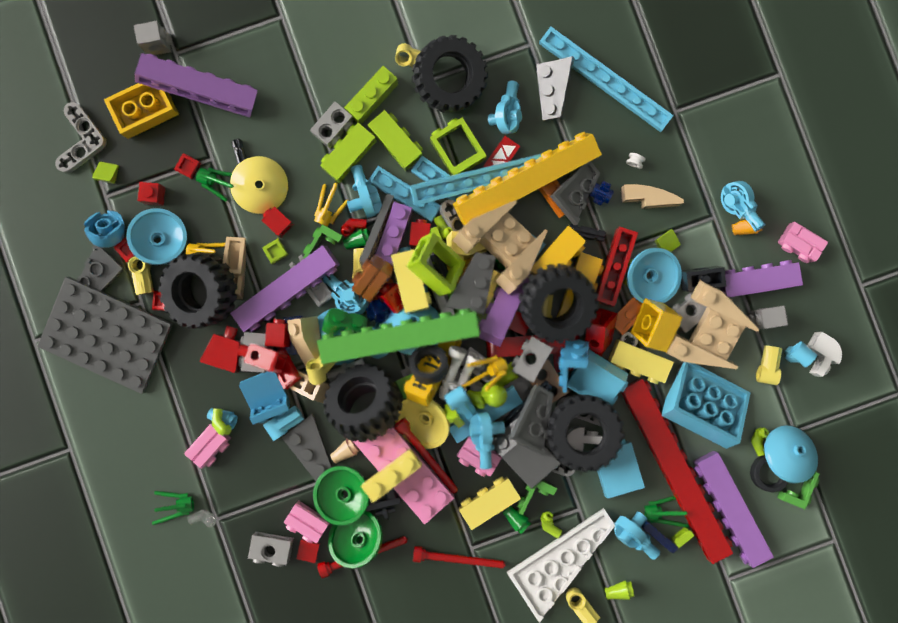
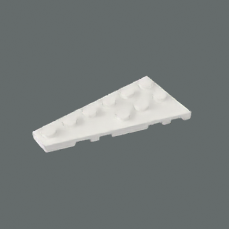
M604 508L507 571V574L539 623L544 618L543 616L555 604L560 594L566 590L580 572L585 562L591 558L592 553L599 544L605 540L615 527Z

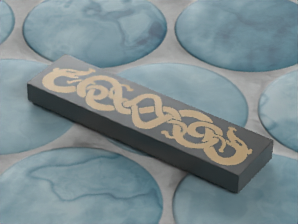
M387 194L359 259L361 267L367 258L371 260L373 255H375L391 208L395 202L394 195Z

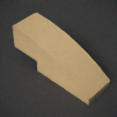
M627 184L621 187L622 203L641 201L642 209L675 207L684 203V199L675 194L652 186Z
M226 237L223 264L227 263L230 267V273H233L235 276L234 283H237V289L235 290L237 299H243L246 238Z

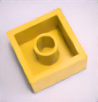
M645 298L630 333L646 347L667 353L683 317L666 304Z

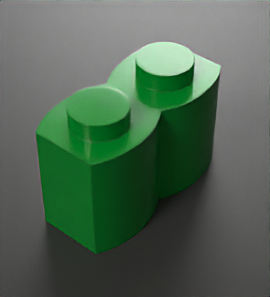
M331 308L324 318L322 331L327 334L334 333V336H342L341 332L348 330L358 333L361 332V328L367 326L368 319L360 314H348L342 309Z

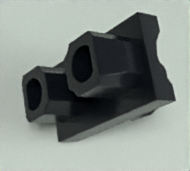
M392 488L385 493V499H377L375 502L369 499L366 512L382 508V510L375 511L376 516L384 515V519L389 520V514L395 512V507H387L400 504L402 501L401 496Z

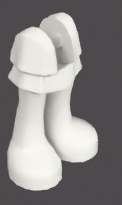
M450 346L448 354L452 357L448 373L445 379L442 380L439 398L445 400L444 395L449 392V389L454 390L468 382L474 368L482 366L467 367L468 363L485 359L470 351L460 378L456 381L457 372L467 350L458 346Z

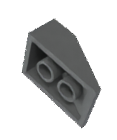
M517 418L505 428L504 434H498L492 440V445H495V450L533 489L561 463L546 444H544V449H546L545 456H541L509 439L518 420Z

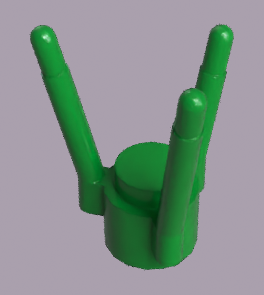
M200 168L196 175V181L202 183L201 187L208 189L226 202L228 199L210 185L216 182L233 188V184L220 180L215 175L231 177L232 173L208 168V170Z
M154 491L155 495L180 499L176 500V505L155 508V512L176 509L178 513L153 521L152 525L183 515H190V512L194 511V499L192 496L188 497V493L178 494Z
M675 496L657 501H649V505L644 506L646 521H650V523L689 527L685 523L658 519L662 518V516L688 514L686 511H662L661 506H657L675 500Z

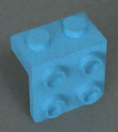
M583 340L565 341V348H561L559 387H563V393H567L569 367H588L589 342Z
M266 371L240 382L239 387L251 409L250 420L253 425L264 423L271 417L276 415L282 416L289 411L290 400L278 379L277 373Z

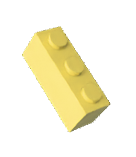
M415 250L391 255L406 315L428 310V304L432 303L429 292L425 293L423 285L426 284L406 267Z
M616 339L608 361L622 370L623 368L629 369V373L634 376L641 377V374L647 376V380L655 384L666 382L674 363L669 359Z
M410 448L365 481L361 487L371 501L375 502L422 466V462Z
M502 476L493 482V486L488 489L487 487L482 488L477 492L476 497L473 499L468 497L460 503L459 511L471 530L521 499L508 477L503 478Z

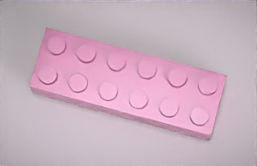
M389 428L385 435L382 437L381 435L377 436L376 440L370 441L367 439V442H359L358 440L354 442L378 471L411 448L422 462V466L393 488L424 524L454 499V494L400 433L398 434L394 428Z

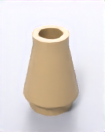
M346 439L330 456L333 462L337 464L340 461L356 456L360 449L353 441Z

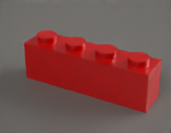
M618 227L615 230L596 290L598 294L596 300L599 304L608 307L615 306L638 232L623 227Z

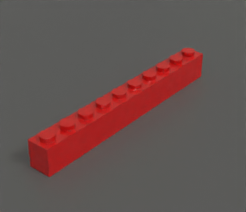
M637 379L629 383L621 394L681 510L688 512L684 516L705 557L710 563L714 564L732 555L731 547L733 545L730 539L724 536L721 531L724 528L718 518L715 519L713 506L709 501L706 502L703 496L706 493L701 484H697L695 480L697 476L693 468L688 467L686 463L688 459L685 452L678 448L676 443L679 441L674 432H670L668 419L661 416L659 411L661 406L658 400L650 394L652 389L649 383L643 379Z

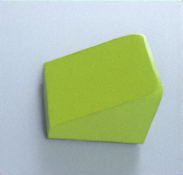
M99 162L92 178L115 184L119 165Z
M673 229L668 230L654 241L659 248L672 252L681 245Z

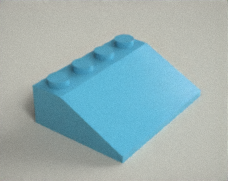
M683 362L665 399L661 416L727 449L741 442L751 393L695 363Z

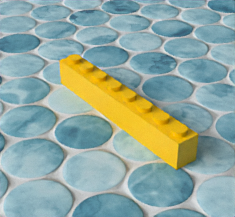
M581 132L574 136V140L560 143L557 149L543 152L541 154L542 157L526 161L524 163L525 166L509 170L507 172L508 175L492 179L490 181L491 184L475 188L473 190L474 193L458 197L456 199L457 202L453 203V206L461 223L465 226L471 219L516 201L601 156L602 154L594 135Z

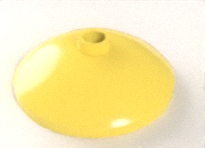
M255 156L243 160L234 169L230 184L234 186L230 188L234 200L239 206L251 213L264 214L269 208L272 209L274 206L278 208L285 200L288 192V179L283 168L274 160L263 156ZM257 181H261L263 183V186L261 188H257L255 186V183Z
M407 398L402 401V410L399 411L400 417L398 421L404 417L408 420L411 427L410 430L425 449H433L442 445L450 432V423L446 418L443 408L433 400L429 407H426ZM402 435L409 443H411L405 435Z

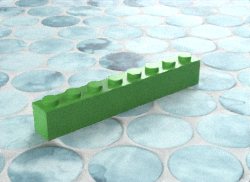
M471 308L459 310L460 314L456 315L446 312L439 314L440 318L432 319L431 315L420 317V321L413 323L412 319L400 321L401 325L393 326L392 323L381 324L380 329L373 330V326L361 328V332L358 333L348 330L341 332L342 336L334 337V333L322 335L323 339L317 340L321 364L480 336L476 311L471 312Z

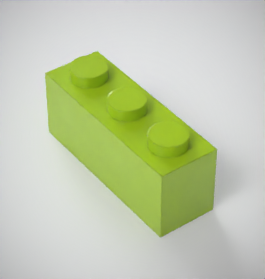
M382 66L344 107L345 110L353 116L357 123L362 125L399 85L397 77L386 67Z
M384 110L368 124V128L400 166L407 171L423 156L421 152L423 149L417 141L412 142L409 138L411 136L404 127L400 128L398 126L397 118L392 113L388 114Z
M357 123L355 126L352 125L347 130L346 137L343 140L339 139L334 145L335 149L330 154L327 153L321 160L322 164L320 166L339 184L349 174L351 168L357 165L377 142L376 137L360 123Z

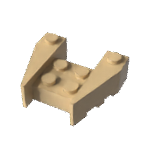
M516 201L471 219L452 240L466 254L480 242L507 268L495 282L508 295L529 275L547 234L545 229L535 238L509 213L517 203Z
M700 280L691 298L707 308L689 340L675 333L667 354L683 362L737 369L738 366L729 360L728 357L745 327L757 332L759 329L723 292Z

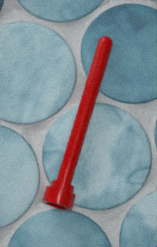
M405 417L399 420L393 428L398 434L401 433V435L406 436L452 493H457V486L412 433L408 420Z
M403 536L381 544L378 554L406 544L408 541L407 537ZM324 561L317 564L322 579L329 577L333 570L343 567L336 561L332 563Z
M414 546L413 562L420 563L427 559L494 568L505 567V562L502 560L427 552L422 547Z

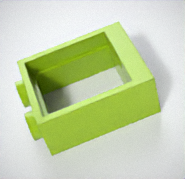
M463 117L459 120L457 118L451 120L446 128H439L431 134L430 142L451 175L467 172L486 160L485 152ZM461 127L477 153L454 167L438 140Z
M433 232L420 239L406 267L440 297L450 294L455 290L456 283L463 273L466 262ZM431 252L435 253L450 267L445 279L426 263Z

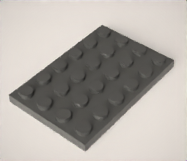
M65 277L37 347L143 394L173 323L71 277Z

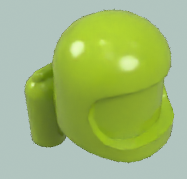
M489 381L483 386L481 392L468 390L467 394L472 404L478 409H484L485 404L492 407H500L507 400L506 389L499 386L496 382L486 391L485 387L491 382Z

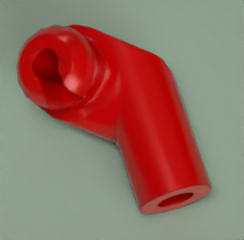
M348 219L340 229L341 234L348 237L357 228L366 229L367 219Z

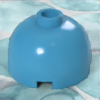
M111 210L107 211V214L97 212L91 215L84 223V231L89 241L101 248L113 247L120 243L126 231L122 216L118 212Z

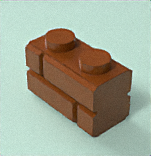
M376 254L373 255L371 260L368 258L365 260L361 267L363 271L361 273L357 272L352 279L354 283L352 291L359 296L362 295L369 302L374 299L394 269L392 264L384 261Z

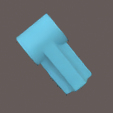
M802 341L798 342L795 346H788L784 351L787 361L800 363L804 367L809 366L817 357V354Z
M461 385L444 395L450 408L453 411L455 410L463 421L470 422L472 416L478 413Z
M295 405L286 414L272 418L263 426L271 439L275 441L287 433V430L302 422L304 417Z

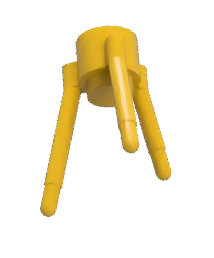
M334 183L324 208H322L327 185L323 184L317 210L314 214L316 216L314 221L328 227L329 223H334L335 219L346 207L347 201H349L346 200L334 215L331 216L332 212L328 211V208L338 186L337 183Z
M189 243L186 247V254L200 252L216 253L214 249L205 248L225 247V243Z
M497 356L468 363L467 367L487 363L489 365L487 366V371L461 386L463 388L470 386L490 374L496 377L485 387V390L488 391L500 378L507 375V363L503 358H498Z

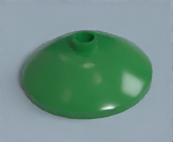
M335 466L324 471L317 479L313 490L314 505L320 516L334 525H348L361 518L368 507L370 499L361 487L366 481L357 470L348 466ZM344 491L348 492V497L344 496Z
M365 511L361 518L351 524H333L328 537V547L332 558L339 565L350 569L361 568L369 564L380 550L382 528L378 519L368 511Z

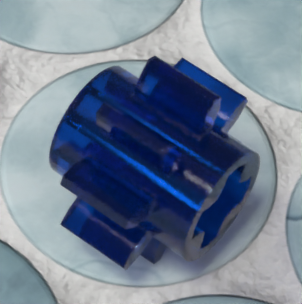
M605 181L601 185L595 184L590 195L594 197L593 203L600 206L603 202L609 203L614 192L610 189L611 184Z
M380 299L373 300L368 308H366L369 321L375 320L377 324L386 321L388 315L391 314L385 302L382 303Z

